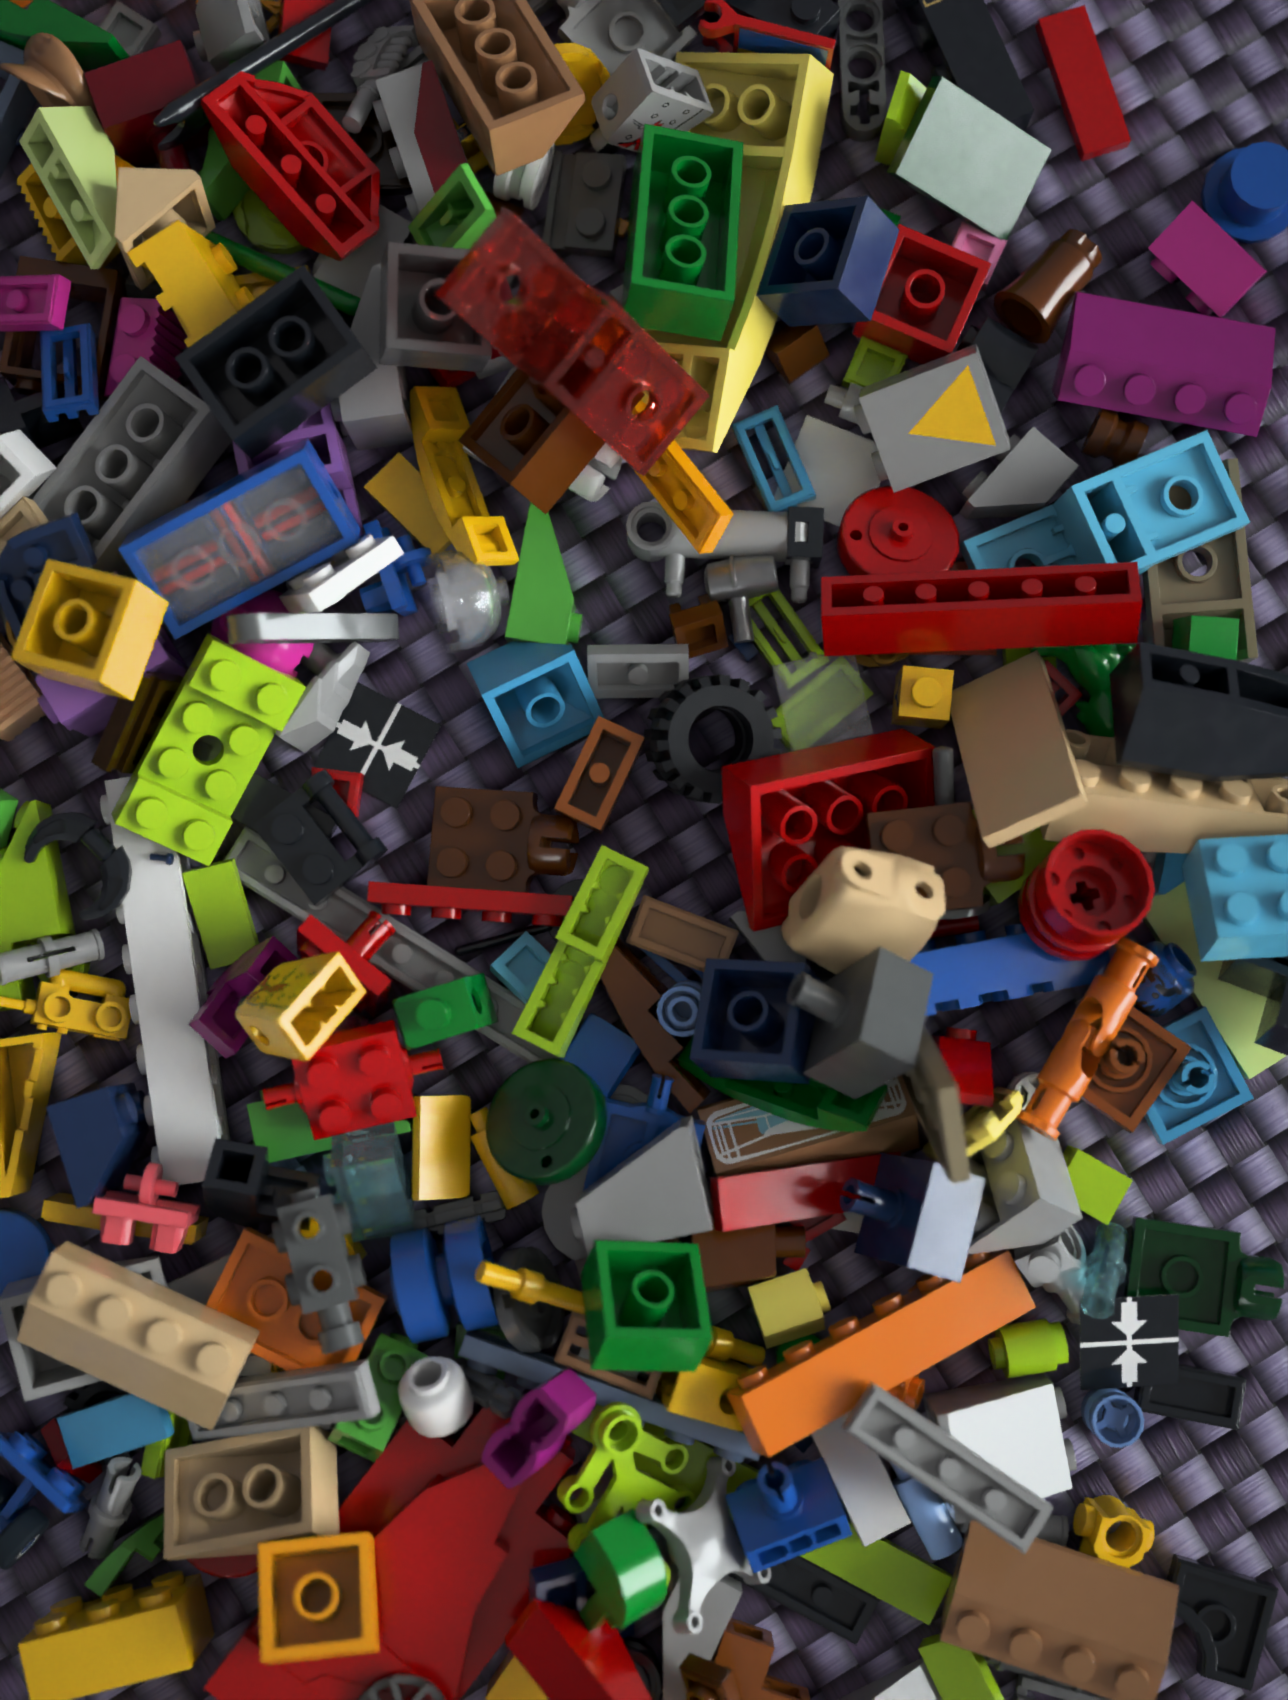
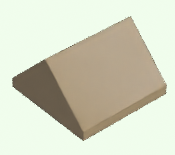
M118 167L115 238L134 284L141 291L154 281L155 277L151 271L142 266L136 268L127 252L177 220H180L204 237L216 228L201 177L194 170Z

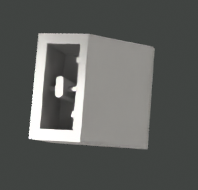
M1014 1119L994 1142L968 1157L970 1173L987 1179L968 1254L1044 1244L1083 1218L1058 1138L1056 1141L1050 1140L1026 1127L1017 1119Z

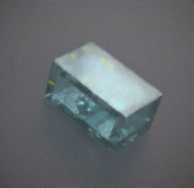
M394 1122L332 1136L331 1154H326L323 1157L324 1174L328 1186L336 1185L335 1203L346 1202L353 1227V1233H350L352 1241L357 1242L388 1237L393 1234L414 1230V1201L411 1198L412 1186Z

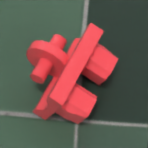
M149 1162L143 1176L126 1174L124 1178L123 1189L138 1191L139 1194L108 1190L104 1197L96 1196L94 1198L92 1213L101 1215L100 1241L103 1243L115 1245L131 1244L134 1240L136 1222L141 1221L153 1223L149 1249L176 1254L182 1249L188 1227L199 1220L201 1205L158 1198L159 1195L175 1198L178 1193L179 1182L162 1180V1164Z

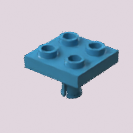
M1200 1006L1162 1026L1192 1047L1144 1116L1155 1139L1162 1145L1254 1098L1206 1006Z

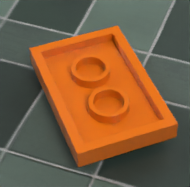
M250 1227L244 1228L206 1306L260 1330L251 1353L287 1371L357 1361L388 1296L367 1285L357 1287L360 1298L349 1301L353 1321H359L364 1342L322 1355L317 1333L322 1332L317 1311L303 1315L301 1304L293 1306L288 1295L285 1275L293 1273L288 1252L280 1254L274 1239ZM319 1270L315 1274L313 1282L318 1290L327 1291L333 1284V1278L328 1271Z

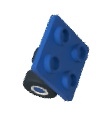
M17 1431L14 1433L0 1432V1454L25 1476V1479L16 1490L15 1486L0 1474L1 1569H8L19 1561L39 1540L49 1526V1518L36 1506H30L19 1514L38 1491L42 1492L63 1513L82 1511L90 1503L81 1494L86 1488L85 1484L69 1472L52 1467L44 1459L49 1453L47 1448L28 1432H25L23 1435Z

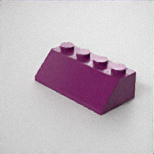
M1076 291L1051 391L1059 401L1257 437L1272 387L1276 328Z

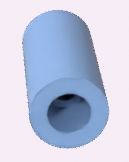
M890 1462L897 1475L892 1484L931 1559L940 1560L958 1551L962 1547L964 1539L941 1496Z

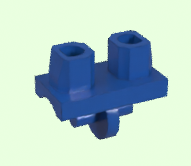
M376 519L363 524L366 534L359 536V539L368 534H372L374 539L392 536L388 527L381 528L379 521ZM411 535L397 538V543L404 554L379 571L382 581L359 589L365 611L367 613L397 612L404 617L418 612L405 573L408 572L412 587L425 584L426 579L422 567L434 560L430 548L415 549Z

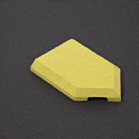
M996 1087L993 1090V1107L974 1105L962 1115L968 1157L994 1142L1021 1112L1023 1096L1018 1090ZM929 1141L923 1146L924 1149L922 1151L927 1157L939 1162Z

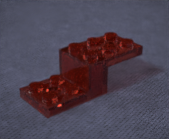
M504 207L435 293L438 298L538 389L568 409L643 477L710 396L615 300L583 282L512 211ZM517 274L520 279L518 293L511 300L502 301L499 292L503 280L510 275ZM648 390L649 401L646 408L642 412L632 415L631 403L634 397L639 392Z

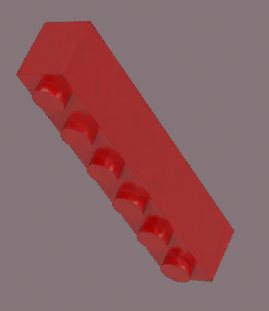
M1137 562L821 577V620L824 656L1137 643L1142 596Z

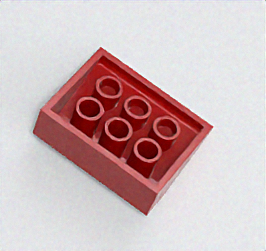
M902 728L722 766L723 815L749 928L755 932L782 925L788 917L790 898L834 849L841 846L868 850L864 814L935 806L932 756L935 746Z

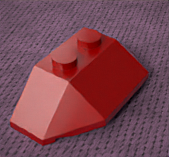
M240 71L201 99V105L233 169L302 246L337 261H342L378 233L380 170L312 93L278 82L255 79V75Z

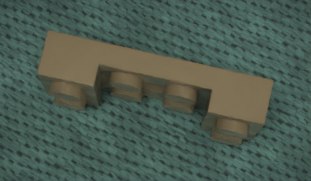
M1238 458L1223 460L1222 463L1242 503ZM1180 486L1170 487L1169 499L1171 503L1178 509L1188 510L1191 506L1189 493ZM1245 526L1189 550L1196 551L1205 558L1207 570L1203 576H1193L1184 569L1182 564L1184 553L1153 565L1142 573L1147 619L1142 623L1144 643L1172 648L1173 619L1190 615L1238 618L1240 621L1236 660L1250 663L1258 658Z

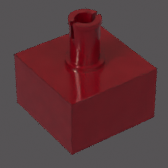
M181 40L84 73L102 127L123 160L136 168H142L158 162L161 169L193 170L187 152L208 145V133L212 126L209 122L196 135L179 146L166 151L158 150V144L178 123L156 127L153 122L154 118L167 103L201 83Z

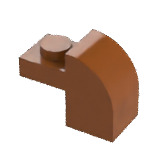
M730 1618L710 1661L733 1670L741 1700H810L808 1688L767 1675L775 1649L772 1632Z

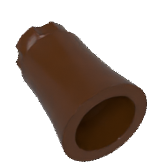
M1068 229L1060 239L1052 241L1028 268L994 296L995 310L1005 325L1032 343H1046L1061 317L1073 302L1075 292H1080L1092 279L1094 269L1102 261V254L1098 245L1093 243L1085 233L1076 229Z

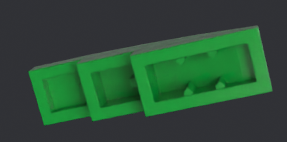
M0 0V41L24 50L27 41L34 34L41 32L51 34L60 39L69 48L82 70H94L130 57L113 34L50 0H33L27 10L9 0Z

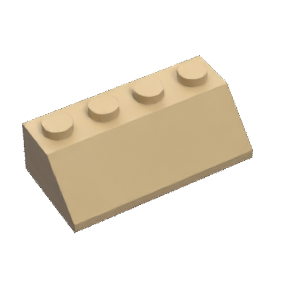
M66 1241L51 1253L27 1302L17 1341L212 1431L257 1340L260 1330Z

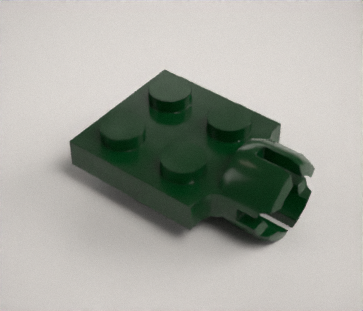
M1133 1216L1124 1297L1179 1294V1330L1229 1337L1230 1327L1236 1318L1246 1317L1266 1321L1276 1319L1283 1298L1274 1297L1272 1292L1256 1290L1255 1284L1284 1289V1273L1282 1265L1272 1258L1243 1253L1240 1246L1241 1233L1238 1231Z

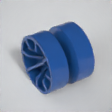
M480 1215L445 1223L443 1232L444 1253H439L436 1241L427 1227L391 1236L390 1282L397 1312L402 1317L406 1333L413 1344L449 1335L451 1325L450 1305L455 1306L458 1318L467 1332L499 1325L494 1307L493 1287L479 1283L475 1279L477 1267L482 1261L495 1264L486 1227Z

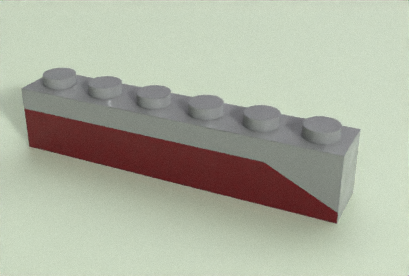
M432 60L375 80L381 99L372 102L383 133L392 130L397 146L388 149L396 174L399 179L408 177L413 193L404 197L412 221L460 164L468 163ZM494 239L474 249L493 252L492 357L482 372H475L478 379L519 366L532 351Z

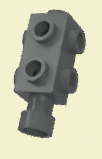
M319 1187L288 1195L290 1205L277 1209L279 1221L272 1222V1231L278 1252L280 1254L288 1252L293 1273L285 1275V1282L291 1304L293 1306L301 1304L303 1315L317 1311L322 1332L317 1333L322 1355L364 1342L359 1321H353L349 1301L360 1298L357 1287L364 1286L367 1283L360 1255L354 1254L349 1256L344 1235L353 1233V1227L346 1202L336 1204L333 1194L321 1196ZM307 1217H313L319 1223V1232L311 1239L304 1237L300 1231L301 1222ZM319 1270H326L332 1275L333 1284L327 1291H320L314 1285L313 1279Z

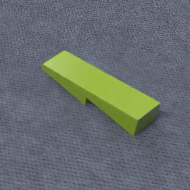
M601 845L555 937L558 942L512 1034L564 1059L649 871L647 866Z

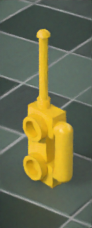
M61 969L60 975L50 977L48 982H40L35 1000L29 998L20 1000L0 996V1007L22 1010L24 1014L32 1015L30 1024L37 1025V1030L47 1031V1027L57 1029V1033L67 1035L68 1031L119 1042L127 1038L131 1018L129 998L125 997L126 985L124 982L118 979ZM73 991L102 997L101 1003L77 999L73 998L69 992Z

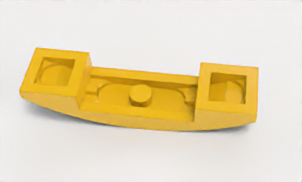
M414 386L410 391V415L414 447L426 493L442 529L455 549L472 566L515 565L519 561V557L504 516L489 515L468 455L462 448L464 445L458 441L470 427L456 387Z

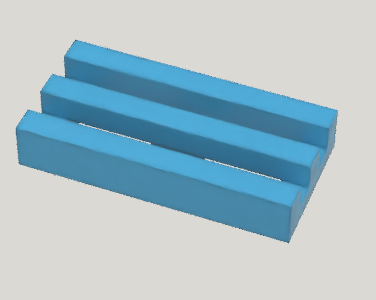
M778 405L732 424L733 433L767 511L781 512L788 509L789 506L798 507V504L806 501L808 503L816 499V493ZM768 421H772L801 488L796 493H793L763 425ZM752 428L783 498L777 501L773 497L746 434V431Z

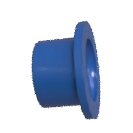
M1264 141L1252 143L1244 148L1233 149L1218 158L1205 176L1201 192L1204 212L1235 241L1247 244L1265 242L1282 233L1288 226V150L1280 144Z

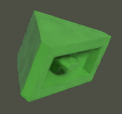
M468 163L460 164L408 226L418 245L471 250L502 234L494 209Z

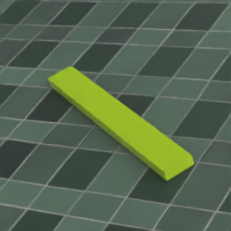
M596 1404L595 1410H592L588 1418L572 1430L571 1433L593 1444L590 1437L591 1423L594 1416L603 1406ZM620 1421L611 1428L609 1434L618 1429ZM646 1422L642 1428L644 1431L660 1439L667 1437L664 1435L665 1428ZM695 1439L693 1445L682 1444L689 1453L688 1463L681 1472L671 1475L665 1473L652 1458L636 1451L632 1452L636 1468L670 1486L683 1484L697 1498L705 1484L708 1460L711 1457L719 1456L713 1452V1445ZM676 1449L671 1450L667 1454L665 1462L674 1458ZM735 1462L736 1471L733 1476L728 1477L726 1495L735 1492L737 1487L743 1482L757 1478L759 1470L744 1462ZM848 1518L847 1520L853 1535L800 1555L927 1625H930L952 1580L949 1572L884 1537L864 1547L851 1520Z

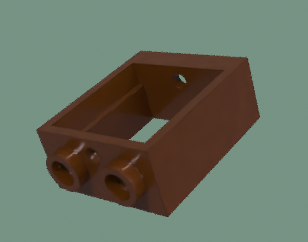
M19 256L16 276L60 274L71 281L69 298L104 303L96 356L99 400L107 401L109 397L104 396L120 299L127 297L126 280L118 270L100 268L91 270L87 265ZM37 331L6 332L0 361V374L14 386V390L17 393L30 396L41 392V371L30 369ZM57 373V385L64 384V374ZM77 376L78 395H82V378Z

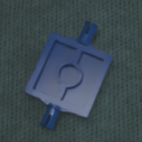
M652 1074L647 1103L632 1104L605 1097L607 1107L606 1131L597 1153L589 1162L582 1191L678 1120L686 1117L678 1115L667 1108L674 1078L665 1075L661 1094L658 1095L662 1074ZM693 1118L700 1147L706 1125L705 1121Z

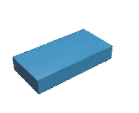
M131 1393L66 1413L57 1418L73 1469L169 1438L175 1433L168 1410Z

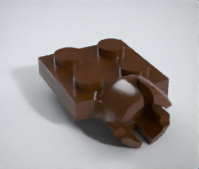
M436 786L427 885L530 893V884L535 876L540 874L566 876L573 872L578 853H570L569 849L552 848V843L579 844L577 822L565 815L540 813L537 806L538 794L534 792Z
M971 801L864 814L868 850L899 854L934 866V873L938 874L944 882L946 910L983 906L982 894L985 886L990 883L1014 881L1024 874L1025 853L997 856V847L989 849L983 841L978 821L972 812ZM1020 835L997 846L1024 843L1023 836ZM915 886L917 893L921 897L928 899L926 891L919 886Z

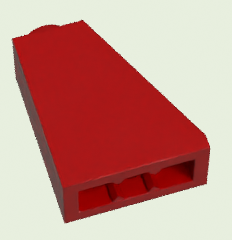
M533 1598L503 1638L506 1646L549 1700H652L617 1628H611L608 1621L589 1632L578 1610Z

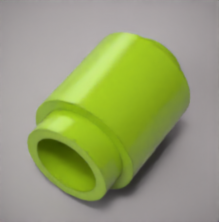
M1046 1318L1007 1324L995 1330V1337L988 1338V1350L994 1370L1002 1369L1007 1379L1057 1370V1365L1068 1363L1069 1361L1067 1340L1059 1321L1048 1323Z

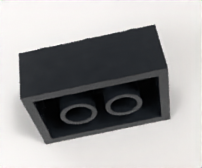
M304 264L175 357L231 440L251 459L255 458L377 369L375 363Z

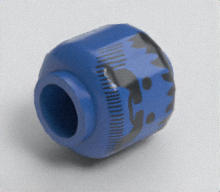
M1152 941L1143 947L1153 952L1159 958L1156 967L1148 969L1135 992L1138 998L1133 1007L1152 1017H1159L1191 996L1194 991L1193 977L1196 976L1197 971L1191 959L1178 945L1172 942L1166 945L1159 941Z

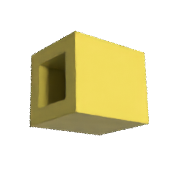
M807 1268L748 1287L750 1301L767 1349L825 1330L823 1313L831 1311L829 1300L822 1281L812 1283Z

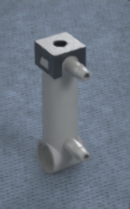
M654 501L643 502L634 507L628 515L626 523L628 547L633 555L643 561L654 562L665 558L664 582L666 583V595L669 598H679L682 595V585L685 577V558L724 560L732 555L734 557L773 555L775 562H784V567L790 568L789 587L791 588V600L794 603H804L807 600V590L810 586V568L818 569L823 556L824 508L789 506L787 512L731 510L734 515L712 553L699 554L660 503ZM654 522L663 527L665 534L658 541L648 542L638 535L639 528L645 523Z

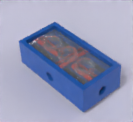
M306 438L126 536L118 550L137 580L169 602L163 621L176 640L358 543L360 527L309 438Z

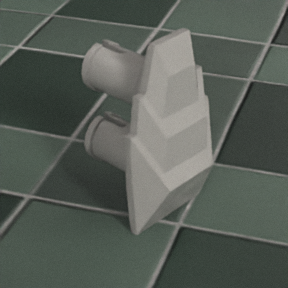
M356 641L352 642L339 654L323 643H314L309 659L302 656L300 663L317 676L313 677L306 686L283 731L276 730L275 735L305 753L333 733L343 710L350 701L370 652Z

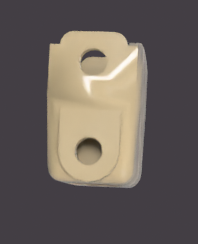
M840 846L825 858L790 898L788 917L782 923L781 928L783 938L793 951L836 975L880 946L910 961L927 943L936 927L937 920L946 911L944 882L938 874L934 873V866L899 854ZM915 886L923 888L928 895V899L921 897L917 893Z

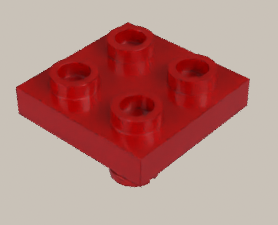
M371 910L367 914L366 919L344 942L310 914L297 929V955L301 959L339 952L366 990L365 995L352 1010L358 1014L365 1010L375 1017L387 1003L392 980L373 966L369 960L389 937L395 934V928L388 920L381 924L379 920L382 918V915Z

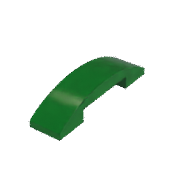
M693 1035L678 1058L679 1066L693 1076L740 1102L795 1123L826 1130L866 1132L888 1092V1085L883 1084L869 1093L853 1099L813 1078H810L809 1084L710 1077L690 1059Z

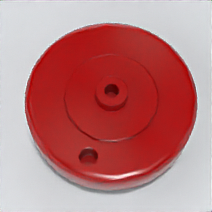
M882 486L862 493L845 510L837 534L838 554L843 566L850 575L951 571L960 545L958 528L948 510L930 495L909 487L894 493L891 486Z

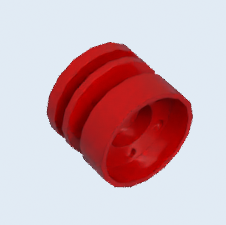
M1103 829L1080 830L1063 838L1023 881L1018 898L1020 921L1030 939L1047 954L1067 961L1090 960L1109 950L1122 937L1132 931L1150 911L1155 892L1152 870L1141 851L1123 836Z

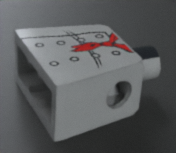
M635 48L592 97L591 104L600 127L590 135V141L597 153L615 154L621 148L638 152L644 124L688 132L714 113L699 71L648 51Z

